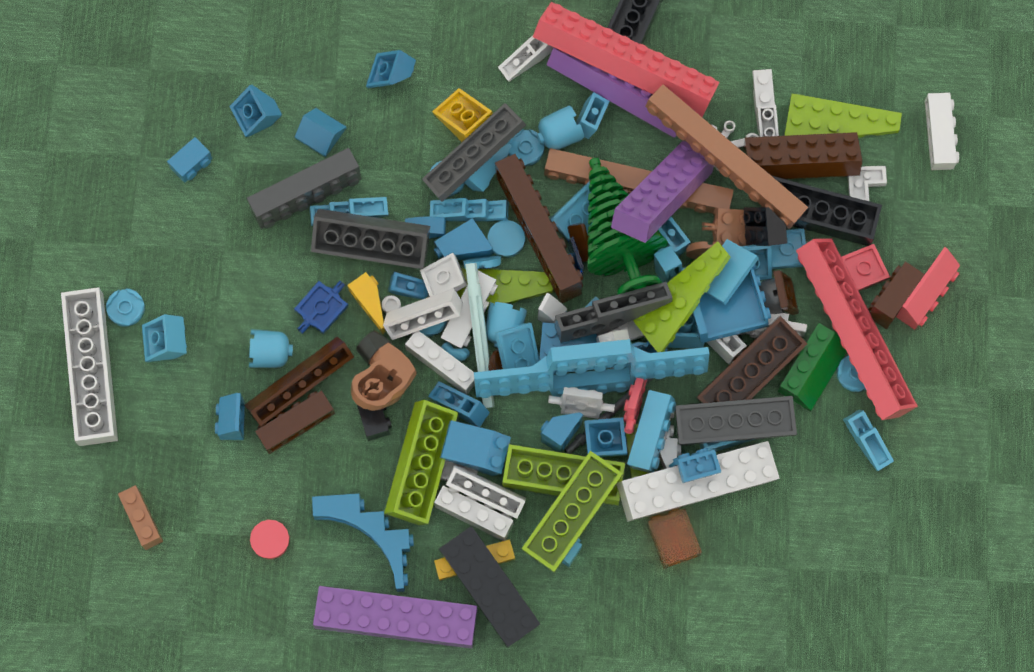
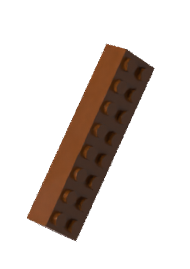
M513 154L495 162L496 178L560 303L567 302L582 295L583 276L580 270L575 269V261L572 255L567 254L564 239L558 237V228L554 221H550V213L547 207L542 206L540 202L542 200L538 190H534L532 186L534 183L530 174L526 175L523 160L521 158L518 159L516 154Z

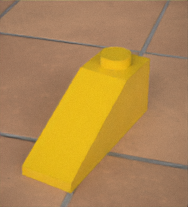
M365 272L347 285L348 290L380 332L384 334L386 331L383 326L384 320L377 288L379 284L373 275L369 277Z

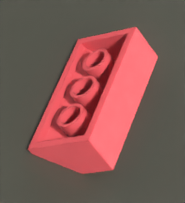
M946 247L943 248L896 316V318L914 330L918 325L921 327L928 319L925 316L929 310L931 312L934 311L939 303L936 301L939 296L943 297L949 289L947 287L949 281L954 282L960 274L957 272L960 264Z

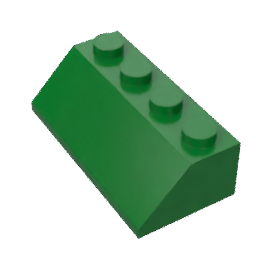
M818 323L808 339L807 345L802 349L778 390L780 394L785 397L793 396L794 402L812 411L847 352L841 345V339L836 332Z

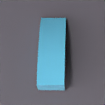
M858 410L843 419L856 443L876 471L894 462L877 429L872 426L864 410Z

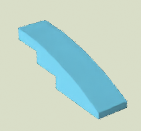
M387 197L349 199L346 202H330L329 205H316L309 208L311 226H313L314 216L318 209L376 218L388 216Z
M466 198L445 199L443 202L441 200L430 201V217H444L446 221H468L472 218L474 221L508 220L509 202L507 200L488 201L487 199L467 200Z

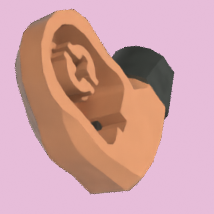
M374 330L361 340L356 349L370 367L355 375L351 384V395L354 402L363 409L372 411L381 410L398 402L417 373L415 367L403 352L393 346L391 341Z

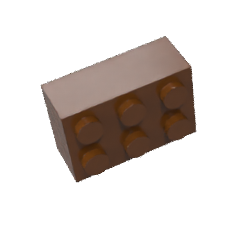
M906 261L902 267L898 265L868 308L871 311L870 314L874 322L887 330L925 274Z

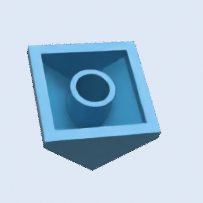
M315 108L303 115L295 139L326 157L347 127Z

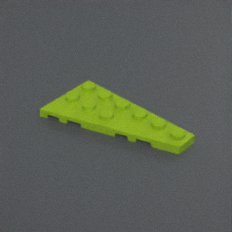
M792 93L784 136L857 132L858 138L867 135L894 134L900 130L902 113Z
M716 242L667 283L673 297L672 302L633 320L657 353L665 352L664 350L669 343L674 341L676 338L675 334L680 327L685 325L700 303V298L704 292L707 293L713 279L721 273L731 258L719 242Z
M461 268L465 281L468 285L466 269ZM478 269V271L497 280L495 284L498 287L494 295L490 294L487 299L489 304L490 302L494 303V305L495 302L512 304L519 300L546 295V293L550 294L553 291V287L545 272ZM466 287L456 291L460 299Z

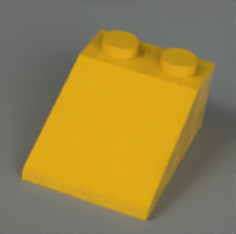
M460 88L432 111L461 142L493 114L489 108Z

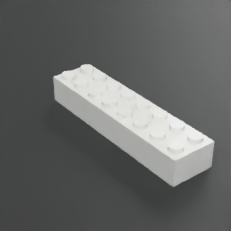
M99 287L61 293L75 442L79 446L118 441L104 295Z
M766 441L718 454L717 459L721 473L682 483L678 466H674L617 483L627 522L780 479L769 442Z

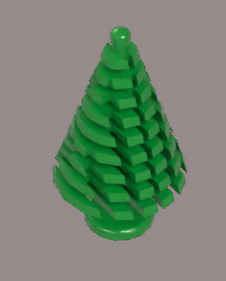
M599 158L590 159L589 165L592 170L589 172V192L591 193L588 194V201L590 203L588 206L589 272L594 273V275L600 276L604 274V276L615 275L622 270L624 272L627 271L630 280L620 286L617 290V295L662 283L661 279L656 275L641 276L638 268L654 260V254L659 249L667 247V239L657 230L644 243L611 228L615 208L629 194L624 191L620 183L616 182L615 177L610 174L609 170L601 166Z

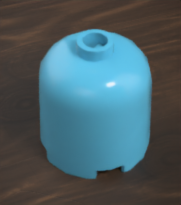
M570 105L540 120L538 125L539 133H537L540 144L544 143L549 149L559 150L584 138L581 124H576L573 118L576 116V113Z
M490 302L485 326L487 339L494 343V347L498 348L495 332L524 324L527 310L520 307V311L512 309L513 305L495 302L494 305V303Z
M251 329L254 339H250L249 358H253V363L249 362V368L283 367L288 361V356H292L293 345L289 344L287 335L279 331Z

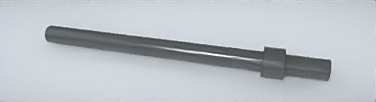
M653 378L647 379L646 385H647ZM629 391L615 403L614 413L606 411L598 419H610L625 405L626 399L629 400ZM585 431L579 433L574 438L575 440L565 449L567 454H572L579 446H583L586 443Z

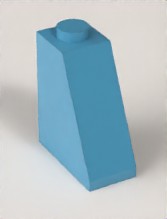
M473 218L434 241L435 248L433 250L439 259L451 253L456 255L458 261L493 255V247Z

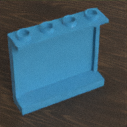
M755 265L726 305L706 293L702 295L700 303L692 313L701 343L769 327L768 319H771L769 307L765 308L764 305L766 298L764 291L759 289L761 282L759 275L754 273Z

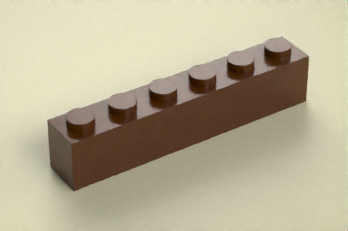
M336 337L244 406L254 420L262 426L354 358L345 342Z

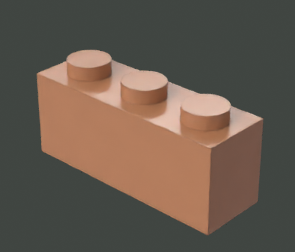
M135 485L118 493L142 547L147 550L164 542L138 487Z

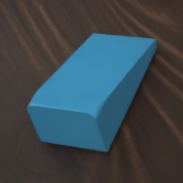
M394 272L391 275L388 287L389 293L421 300L427 298L428 291L424 280Z

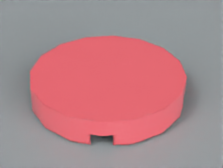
M276 520L261 521L254 527L250 536L252 549L258 556L266 559L280 557L286 552L290 541L288 530L282 523Z

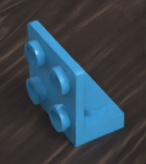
M708 448L700 449L696 453L691 454V456L689 453L679 455L669 465V468L678 466L682 483L721 473L715 449L708 451Z

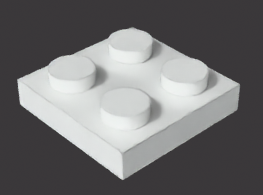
M454 253L420 270L430 297L453 288L455 291H458L467 286Z

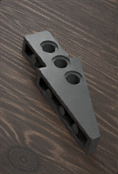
M663 282L592 301V306L555 315V329L560 343L592 334L599 336L672 302L673 297L667 283Z

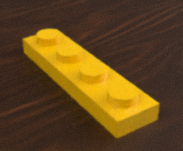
M510 539L486 546L498 564L515 560ZM445 558L434 560L439 581L457 576Z

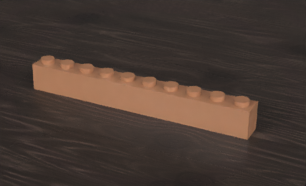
M662 84L648 99L645 107L651 115L657 116L665 127L671 128L678 138L685 140L695 152L703 155L705 160L717 167L724 177L730 178L738 189L744 190L752 201L758 202L763 207H769L786 224L788 229L807 210L808 207L665 85Z
M550 148L544 175L553 180H558L559 178L571 184L581 183L586 185L589 182V172L592 170L589 165V160L592 158ZM600 160L601 166L609 170L610 174L615 177L616 182L620 183L628 194L652 172ZM702 183L679 208H691L698 213L709 212L715 216V208L730 209L734 190Z

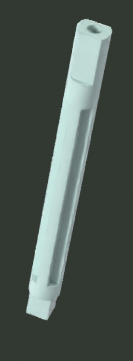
M477 263L465 264L478 372L489 371L490 358ZM493 396L482 398L483 405L486 408L494 407Z

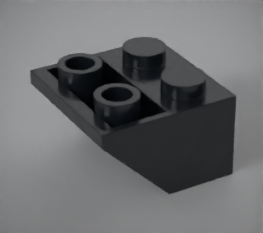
M743 207L746 245L772 246L787 243L786 224L769 207Z

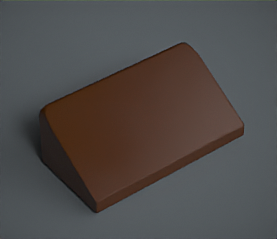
M576 223L569 225L567 229L576 261L586 262L588 261V235L585 224Z

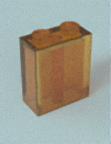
M672 509L668 512V515L661 516V514L651 517V521H648L647 526L663 569L701 556L702 551L685 509Z

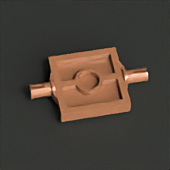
M715 208L713 223H702V226H709L702 227V230L712 231L714 236L713 242H719L723 245L726 239L739 246H749L746 245L744 210Z

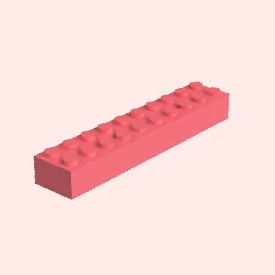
M553 2L549 4L539 19L533 38L651 94H654L663 84L701 117H703L720 83L713 77L706 76L694 68H689L677 60H672L660 52L653 51L643 44L632 41L626 36L613 32L610 28H605L595 21L588 20L578 13L571 12Z
M812 239L797 249L798 260L804 266L807 278L815 288V294L821 299L824 305L823 309L829 315L832 327L838 333L841 345L846 349L851 364L855 366L858 378L864 384L867 396L875 406L876 414L881 420L899 418L917 408L918 406L833 240Z

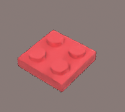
M874 244L841 257L858 291L890 278Z

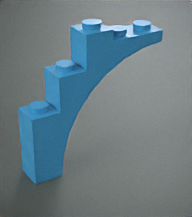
M360 494L312 497L313 517L315 520H331L347 524L363 532L379 546L392 568L397 592H404L405 586H408V574H404V566H407V555L403 554V552H411L410 546H414L413 534L410 535L409 529L386 530L389 528V517H385L384 511L361 513V511H365L364 499H361Z

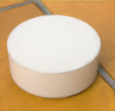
M387 296L382 301V309L385 314L401 308V302L396 296Z

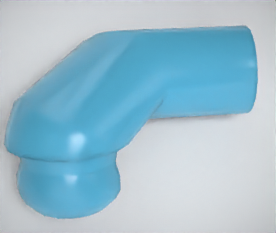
M445 342L441 346L442 349L458 361H463L470 355L467 348L454 349L449 342Z

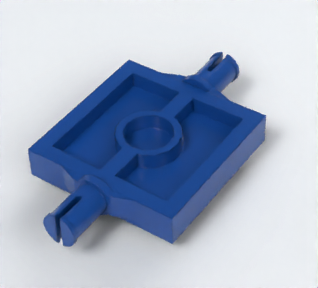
M339 280L332 289L318 281L294 308L295 312L304 319L297 330L303 334L309 326H312L324 334L348 307V303L341 299L338 294L345 287V284Z

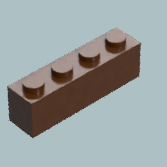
M322 390L308 395V399L302 403L300 401L296 402L289 411L285 413L280 412L271 422H266L262 426L259 425L257 427L258 430L255 432L268 454L273 453L335 414L333 407Z

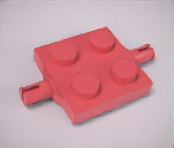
M636 377L635 384L630 386L629 400L626 399L624 411H626L624 415V423H626L625 433L631 434L634 432L642 406L643 393L646 390L647 379L644 380Z

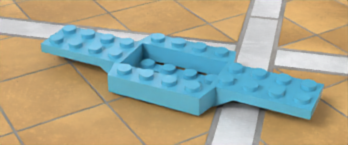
M630 339L550 348L547 356L533 366L474 372L476 397L489 398L494 395L508 396L513 393L527 394L531 391L546 392L548 390L552 396L561 397L564 387L596 390L603 394L613 391L624 392L630 389L636 377L644 380L650 378L663 379L669 376L682 377L687 374L701 375L708 372L709 349L704 347L648 353L634 347Z

